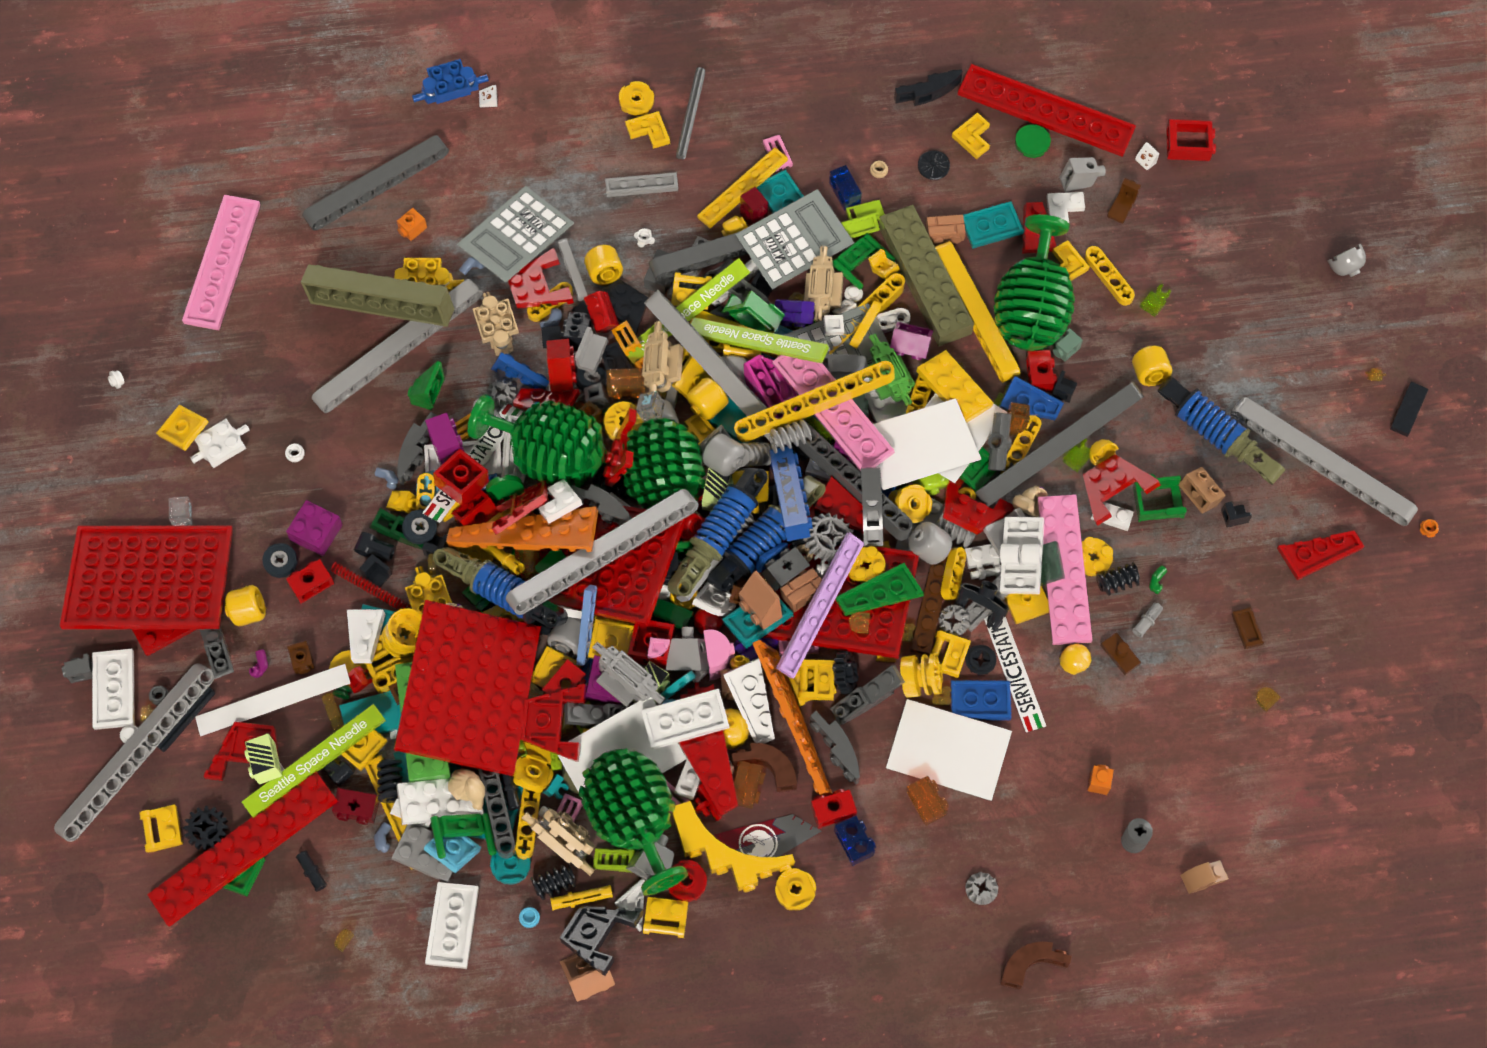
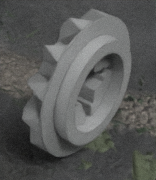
M496 379L486 390L487 395L493 398L496 407H503L507 403L512 404L517 394L512 382H508L505 379L499 381ZM503 389H505L504 392L506 395H498L497 390L502 391Z
M957 605L947 606L941 611L938 618L939 627L944 632L955 636L962 635L969 627L970 620L967 611ZM953 615L955 616V619L961 621L959 623H955L954 627L952 626L951 622L947 621V619L953 618Z
M979 872L972 874L967 880L965 890L972 902L986 905L996 898L998 885L996 879L990 876L989 873ZM985 881V888L988 891H983L979 896V888L976 886L981 885Z

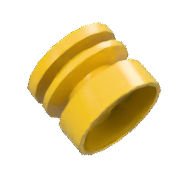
M622 401L615 403L605 413V433L613 442L621 427L619 419H625L629 408L637 410L636 423L632 430L638 431V428L642 425L641 423L644 422L642 412L630 402Z
M410 608L400 609L387 622L382 631L381 639L384 648L392 656L398 658L413 656L422 615L420 612Z
M936 653L930 654L929 658L927 654H923L921 664H919L918 658L915 655L901 658L900 673L905 681L902 687L907 698L921 696L922 687L926 695H931L932 690L934 695L941 694L943 674Z

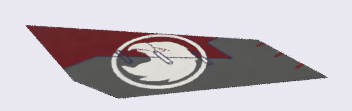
M791 814L714 834L713 836L729 848L743 854L757 857H779L822 831Z

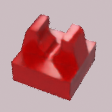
M359 666L353 668L348 673L353 693L361 692L373 682L372 678L367 679L365 676L368 669Z

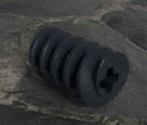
M1134 562L1131 565L1125 564L1124 567L1119 566L1117 570L1113 568L1110 570V573L1104 571L1103 575L1100 573L1096 574L1099 589L1101 592L1105 591L1108 596L1111 595V589L1115 593H1118V587L1124 591L1125 584L1129 588H1132V582L1136 586L1140 585V575Z
M384 759L377 764V769L379 770L377 772V777L379 778L377 780L379 786L377 789L379 793L378 801L382 803H395L396 799H398L396 786L399 783L397 781L403 779V776L397 775V773L402 772L403 768L397 767V765L402 764V760Z
M569 863L568 869L563 864L560 865V872L553 868V875L545 871V878L538 874V881H535L533 877L530 878L537 896H540L542 900L546 899L545 893L552 897L553 890L560 894L561 886L566 891L568 890L569 883L576 887V880Z

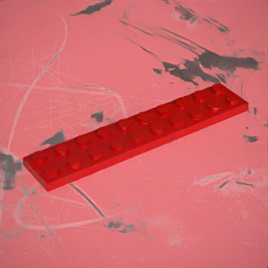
M971 64L958 90V95L1121 157L1124 156L1136 129L1134 124Z
M314 772L257 816L251 817L221 839V842H217L214 847L209 848L148 893V897L166 925L172 926L242 872L246 871L336 804L338 800L320 775Z

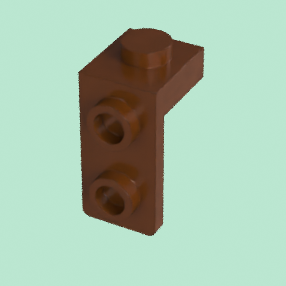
M1125 178L1107 217L1123 224L1139 195L1141 185L1134 180Z

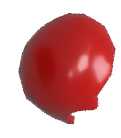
M692 513L685 518L686 523L680 536L682 540L690 541L695 534L697 535V530L701 528V524L705 522V519L698 513Z
M701 608L696 612L693 619L695 628L703 635V630L719 631L724 624L723 616L713 615Z

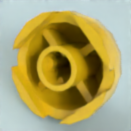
M729 708L725 709L730 728L723 730L728 750L737 749L744 745L750 733L747 722L741 712Z

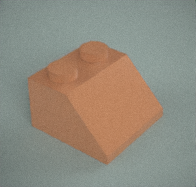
M757 571L753 572L739 593V605L744 612L750 614L752 622L764 630L783 618L780 599Z
M577 954L560 961L577 1002L588 999L600 991H606L615 985L610 970L604 976Z

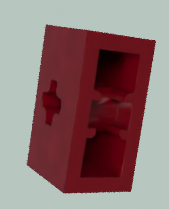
M756 187L740 196V215L749 226L768 217V201Z
M341 788L337 789L335 798L338 802L332 808L336 819L341 821L352 819L362 825L375 822L380 803L377 795Z

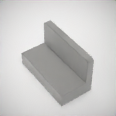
M587 327L574 360L578 369L595 373L608 339L593 334L590 327Z

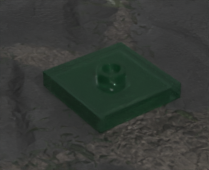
M1057 541L1043 545L1040 586L1065 579Z

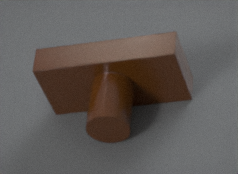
M1117 632L1100 645L1124 675L1141 664V661Z

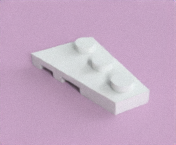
M347 610L350 652L353 663L373 662L386 615L384 610Z

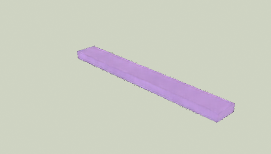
M846 533L776 669L789 678H794L864 545V542L852 533Z

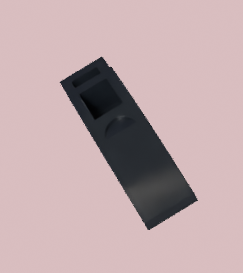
M960 69L944 73H934L928 75L927 82H918L914 85H902L895 88V103L913 101L914 106H918L941 98L961 83L963 71Z

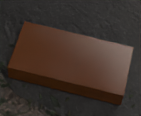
M1252 608L1233 611L1232 617L1244 649L1263 645L1264 640Z

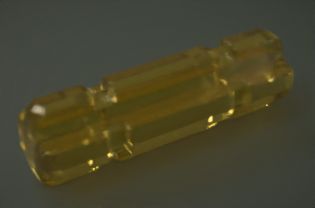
M326 693L322 696L323 704H326L325 710L329 720L332 721L331 726L333 730H339L344 726V723L340 719L341 715L336 702H333L335 701L333 694Z

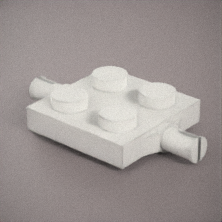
M224 419L195 438L200 452L191 456L190 459L195 464L204 458L215 468L246 449L240 436L250 431L248 426L245 424L236 430L227 419Z

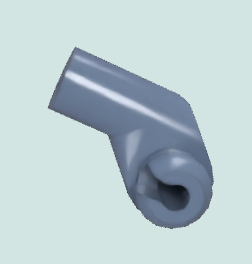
M469 257L459 268V271L466 276L471 268L478 267L483 269L485 266L475 258Z
M553 308L549 319L539 322L540 327L558 326L562 318V311L559 308Z
M386 822L382 823L374 835L375 847L383 853L390 849V844L386 842V835L392 827Z

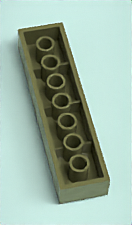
M914 205L880 216V232L891 254L895 257V262L898 264L929 329L934 330L933 337L938 347L971 335L974 323Z
M308 264L301 280L310 304L445 327H448L455 309L447 287L442 285H431L407 279L400 280L389 276L382 277L371 273L364 274L353 270L346 271L339 268H328Z

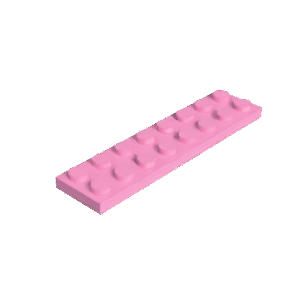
M224 195L182 319L184 324L220 330L260 208L259 201Z
M783 355L772 361L773 365L798 396L836 380L822 363ZM831 392L828 394V396L833 397L837 393ZM814 399L810 403L816 404L819 400ZM852 399L814 414L860 471L861 468L878 466L895 453L894 449Z
M1076 495L1038 497L1039 517L1044 518L1043 559L1052 645L1092 643Z

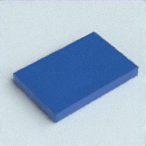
M951 680V713L974 720H1011L1010 681Z

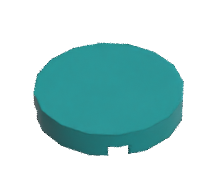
M690 671L664 690L661 695L667 700L692 682L696 675L693 671Z
M510 844L502 845L500 849L506 852L509 851L512 846ZM524 848L520 849L522 850L523 854L526 853V850ZM516 850L515 854L509 859L501 858L497 852L491 857L490 867L492 874L498 881L503 884L513 885L520 883L527 877L530 872L531 861L530 858L523 860L517 857Z

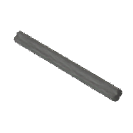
M698 67L695 71L676 152L677 159L684 160L686 158L705 77L704 68Z

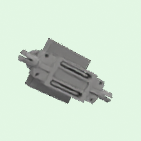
M598 641L592 648L601 655L599 669L602 674L596 681L626 707L633 699L638 702L645 701L651 697L659 705L663 702L665 698L656 691L658 684L651 679V674L622 650L619 652L613 646L606 649Z

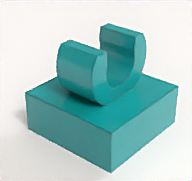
M557 774L553 776L549 786L542 793L548 797L554 794L557 799H562L563 796L558 792L559 788L567 791L569 787L562 783L564 778Z

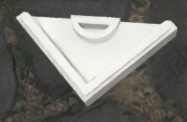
M642 878L615 902V905L626 910L643 909L644 895L641 891V886L645 879ZM643 916L636 926L639 932L642 930Z

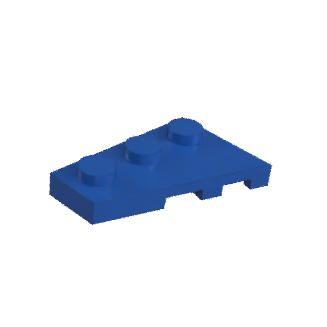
M502 352L491 368L495 372L498 369L506 373L505 376L511 379L519 378L522 384L533 389L545 390L549 384L544 375L533 372L528 365L520 364L514 360L513 356Z
M1014 376L999 407L1010 412L1055 420L1064 402Z

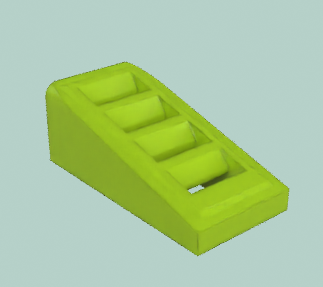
M595 848L593 868L631 872L626 869L627 857L629 856V864L636 851ZM602 854H606L605 864H601ZM611 855H613L612 865H610ZM619 856H622L621 865H618Z

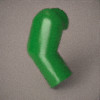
M1159 566L1152 574L1149 585L1151 592L1159 594L1162 591L1163 586L1159 584V581L1167 573L1166 567Z

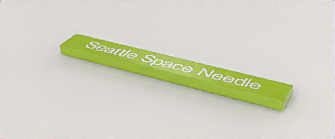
M738 258L678 305L676 309L687 321H690L747 276L750 271ZM662 324V331L667 333L668 337L671 336L670 331ZM654 325L638 337L642 347H636L635 352H629L630 355L627 357L633 364L644 357L645 343L648 342V335L654 332Z
M695 317L691 322V325L705 340L817 363L823 362L829 349L828 344Z
M374 704L282 771L281 777L270 780L243 800V805L254 818L314 772L321 770L386 721Z

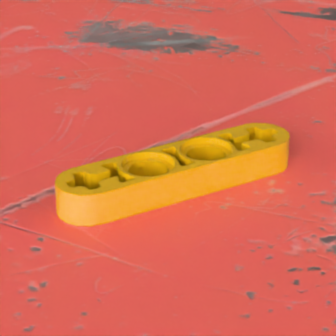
M1089 247L1085 254L1086 262L1121 305H1130L1135 296L1133 289L1099 247ZM1091 253H1092L1093 255L1097 254V257H1096V258H1095V256H1092V257H1091L1090 254H1091ZM1107 266L1109 271L1102 272L1099 267ZM1116 279L1120 282V284L1118 286H1113L1110 283V280Z
M920 375L917 377L910 398L912 404H908L905 414L923 409L927 405L932 389ZM923 387L927 391L921 392L918 390V388ZM918 400L921 401L923 404L917 405L913 401Z
M1030 415L1025 419L1007 454L1006 469L1009 468L1010 463L1015 465L1027 456L1041 428L1042 423L1039 417ZM1032 422H1035V426H1033L1031 432H1029L1028 429L1030 424ZM1027 436L1030 442L1023 444L1019 438ZM1018 451L1022 454V457L1015 459L1012 457V452Z
M523 788L515 845L517 857L523 860L531 858L534 853L536 832L532 831L529 835L523 834L521 829L529 824L521 818L525 814L524 809L531 806L535 809V813L531 816L538 820L541 793L535 792L533 794V801H529L530 796L527 791L530 790ZM524 840H527V849L529 850L523 854L520 849L523 848Z

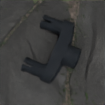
M983 581L980 587L969 583H962L958 590L957 599L953 604L965 609L968 600L971 599L991 610L993 613L986 626L989 629L993 626L991 629L993 631L999 629L1003 617H1006L1009 611L1008 605L996 596L998 587L989 581Z

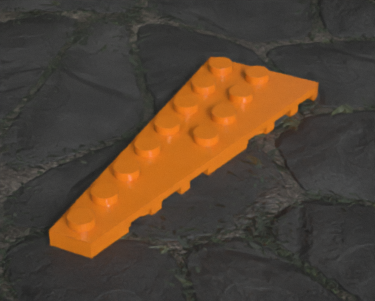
M596 506L574 509L550 524L542 515L522 517L497 535L492 530L494 521L449 528L446 542L449 547L468 548L469 546L479 545L481 548L497 546L498 549H504L505 546H509L516 550L550 548L552 551H558L559 548L569 549L570 552H575L576 549H586L587 552H592L598 510Z
M761 640L753 642L755 651L771 684L773 695L779 702L780 713L783 718H786L806 763V769L809 775L812 776L814 781L813 787L816 793L825 796L832 795L787 675L776 669L781 659L779 652Z

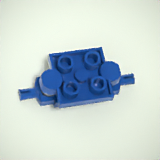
M461 59L426 68L429 77L423 80L422 93L412 95L414 103L425 100L427 104L433 102L439 104L471 95L470 92L479 90L480 83L489 81L486 74L476 77L471 67H463Z

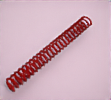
M334 562L331 569H329L331 572L341 576V578L367 591V593L370 592L371 595L373 594V596L380 598L383 602L396 607V609L400 610L402 606V609H405L408 604L407 602L404 604V600L401 601V598L398 599V596H391V593L388 594V591L385 592V589L382 590L381 587L378 589V585L375 587V584L372 585V582L369 583V580L365 582V578L362 580V576L359 577V574L356 575L353 571L346 570V567L343 568V565L340 566V563Z

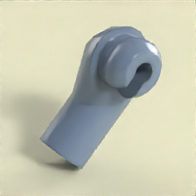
M377 467L375 476L386 479L387 488L396 489L399 480L395 473L391 470Z

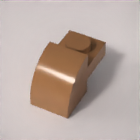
M1220 860L1201 864L1180 875L1189 894L1204 890L1209 886L1225 882L1229 879Z

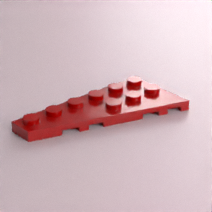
M714 684L694 695L715 690ZM723 730L678 742L720 816L738 807Z

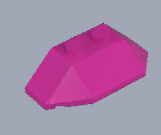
M759 354L745 362L743 366L746 385L767 408H770L798 396L773 365V360ZM777 414L775 417L779 419L782 418L784 415Z

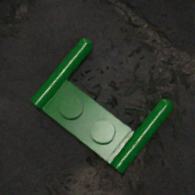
M867 233L838 256L832 265L840 273L842 272L843 276L855 287L861 290L864 285L851 273L852 270L880 249L885 251L886 257L891 261L895 262L896 259Z
M488 813L482 815L433 816L430 818L438 858L443 859L446 856L443 838L482 836V834H485L489 855L494 856L497 853Z

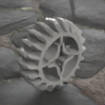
M827 513L825 516L819 514L818 517L812 518L813 529H809L810 537L803 538V541L807 542L805 548H810L809 554L815 555L814 560L821 558V562L827 560L828 564H831L837 552L834 547L842 543L846 533H853L854 530L848 529L849 523L845 524L843 522L844 518L839 520L837 519V514L831 517L830 513ZM824 527L823 532L817 533L818 528Z

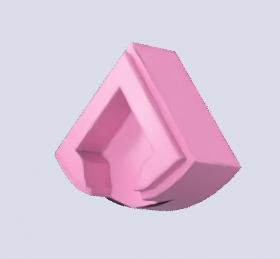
M650 637L648 658H656L664 654L670 645V639Z

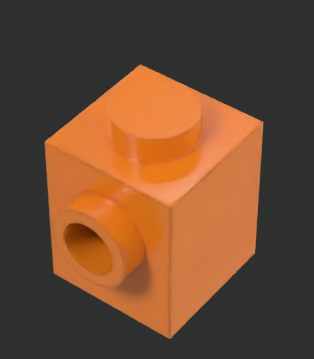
M414 208L397 220L399 234L404 238L407 237L410 241L427 228L425 218Z
M1102 764L1094 765L1090 772L1087 791L1107 795L1111 789L1114 769H1109L1108 766Z

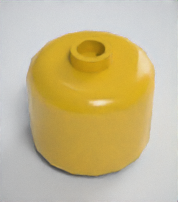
M597 245L591 248L584 257V264L592 282L597 285H610L617 281L623 273V265L615 248L610 245Z
M1160 346L1144 347L1132 359V365L1138 381L1144 386L1160 385L1172 374V366L1166 351Z
M707 377L702 379L687 394V400L691 405L690 409L692 412L707 420L713 419L729 403L728 396L714 380Z
M249 585L227 593L225 612L234 625L240 627L264 619L266 615L265 602L260 590L256 586Z

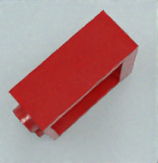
M1169 119L1166 128L1167 159L1210 161L1212 154L1216 152V144L1213 143L1215 128H1212V121ZM1177 132L1206 133V147L1177 146Z

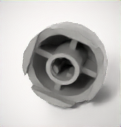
M1361 244L1357 245V250L1355 247L1350 248L1333 257L1335 261H1332V259L1327 260L1331 269L1341 276L1350 275V277L1359 274V269L1366 262V254Z

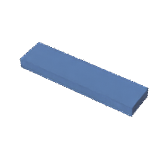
M589 585L584 590L576 665L580 666L585 665L589 660L588 653L592 638L597 586Z

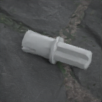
M1153 603L1146 614L1141 615V620L1132 629V632L1137 637L1142 638L1150 626H1154V621L1163 611V607L1159 603Z

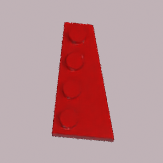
M1353 530L1330 535V537H1319L1310 541L1279 545L1277 549L1296 580H1299L1362 550L1364 545Z

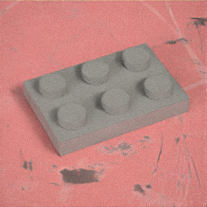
M408 824L392 856V860L444 883H448L453 871L424 850L425 845L434 838L433 831L417 824Z

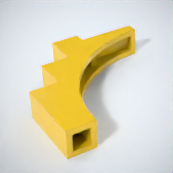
M691 801L675 805L672 816L685 857H698L702 855L701 852L705 851L711 874L722 875L731 868L738 891H752L755 889V886H758L757 877L761 879L772 876L773 872L780 871V873H783L794 866L793 854L780 857H757L729 848L717 840L704 827L696 815Z

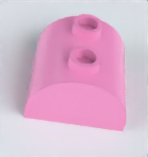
M703 630L709 665L710 680L721 678V670L729 669L730 660L734 658L733 642L729 643L727 637L719 631Z

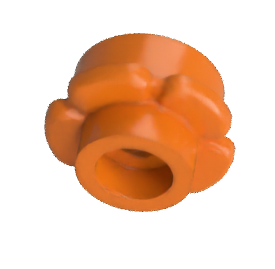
M1432 519L1424 520L1420 524L1421 534L1426 535L1428 538L1434 537L1439 531L1437 522Z

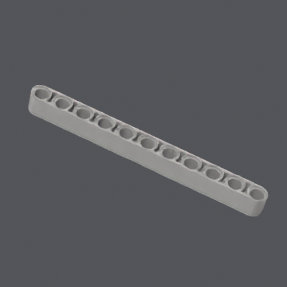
M471 279L463 281L449 292L455 308L450 321L482 297L483 292ZM416 321L408 322L313 394L312 400L324 413L330 412L443 326Z
M656 290L644 302L650 311L747 417L767 409L761 400L659 290ZM760 421L757 425L763 426L766 422ZM770 433L764 435L768 440Z
M1241 397L1232 409L1231 415L1237 421L1398 524L1407 526L1418 511L1417 506L1251 399Z
M686 489L674 493L595 540L592 552L580 549L514 588L506 595L507 603L517 615L525 614L691 515L697 510L698 502Z
M197 663L188 670L56 822L54 829L59 836L72 842L83 833L214 681L212 669Z

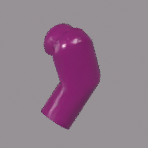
M265 650L255 652L258 663L249 669V674L254 678L261 677L268 668Z

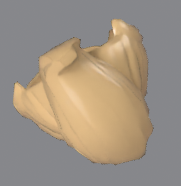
M1035 485L1026 489L1022 495H1015L1012 505L1015 509L1021 508L1023 513L1039 517L1037 499L1038 497H1047L1048 494L1043 487Z
M469 769L455 770L448 782L449 792L456 800L471 801L474 809L481 810L483 808L485 786L480 777Z

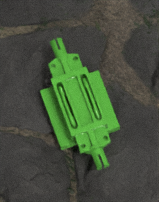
M876 334L870 335L869 339L873 344L870 348L873 364L868 365V367L881 361H889L892 363L895 378L891 383L875 389L879 399L884 400L891 397L896 402L903 400L905 406L912 404L908 393L911 392L915 383L902 358L896 355L894 349L890 348L887 342H880ZM889 370L882 371L884 375L890 373Z

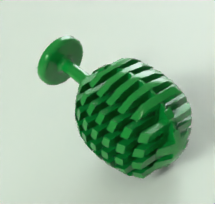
M1041 214L1028 216L1025 220L1027 229L1040 234L1037 256L1025 258L1013 265L1002 277L994 298L995 322L1000 334L1009 344L1025 351L1044 350L1048 346L1053 345L1067 330L1074 312V289L1071 280H1069L1070 276L1067 269L1047 259L1051 236L1066 234L1069 231L1070 224L1062 218Z
M485 394L477 400L468 421L469 437L473 439L481 438L487 432L489 426L510 433V445L512 446L514 464L519 467L522 474L526 475L527 473L534 480L546 481L552 486L564 479L570 487L574 486L575 483V487L581 488L584 482L589 479L590 474L592 473L593 477L603 463L605 444L603 443L602 426L596 422L593 416L590 414L588 416L587 413L580 409L577 410L573 406H566L563 403H555L553 401H544L540 406V401L535 402L531 405V408L527 409L525 416L523 411L516 422L513 423L494 416V400L491 396Z
M667 418L650 419L641 423L642 425L638 428V431L631 430L627 433V437L630 438L627 442V450L634 452L633 466L630 469L626 468L627 472L623 474L625 477L624 485L628 488L626 493L629 497L636 499L642 508L649 509L674 493L686 489L696 501H699L697 493L699 487L702 489L705 487L706 480L703 477L706 475L703 467L702 448L698 445L700 440L697 436L691 434L684 425ZM679 539L675 552H678V557L687 556L686 553L688 550H691L693 545L690 541H681Z
M627 748L610 750L601 754L593 760L594 763L590 767L591 769L587 768L582 772L585 778V787L580 786L579 796L583 798L581 803L593 829L597 832L596 835L618 848L644 850L655 875L642 884L641 891L643 895H654L677 885L688 876L686 868L676 866L665 869L654 844L661 838L660 836L664 830L672 826L671 821H669L671 815L669 811L673 812L675 810V802L671 800L673 796L661 770L650 758L637 751H630Z

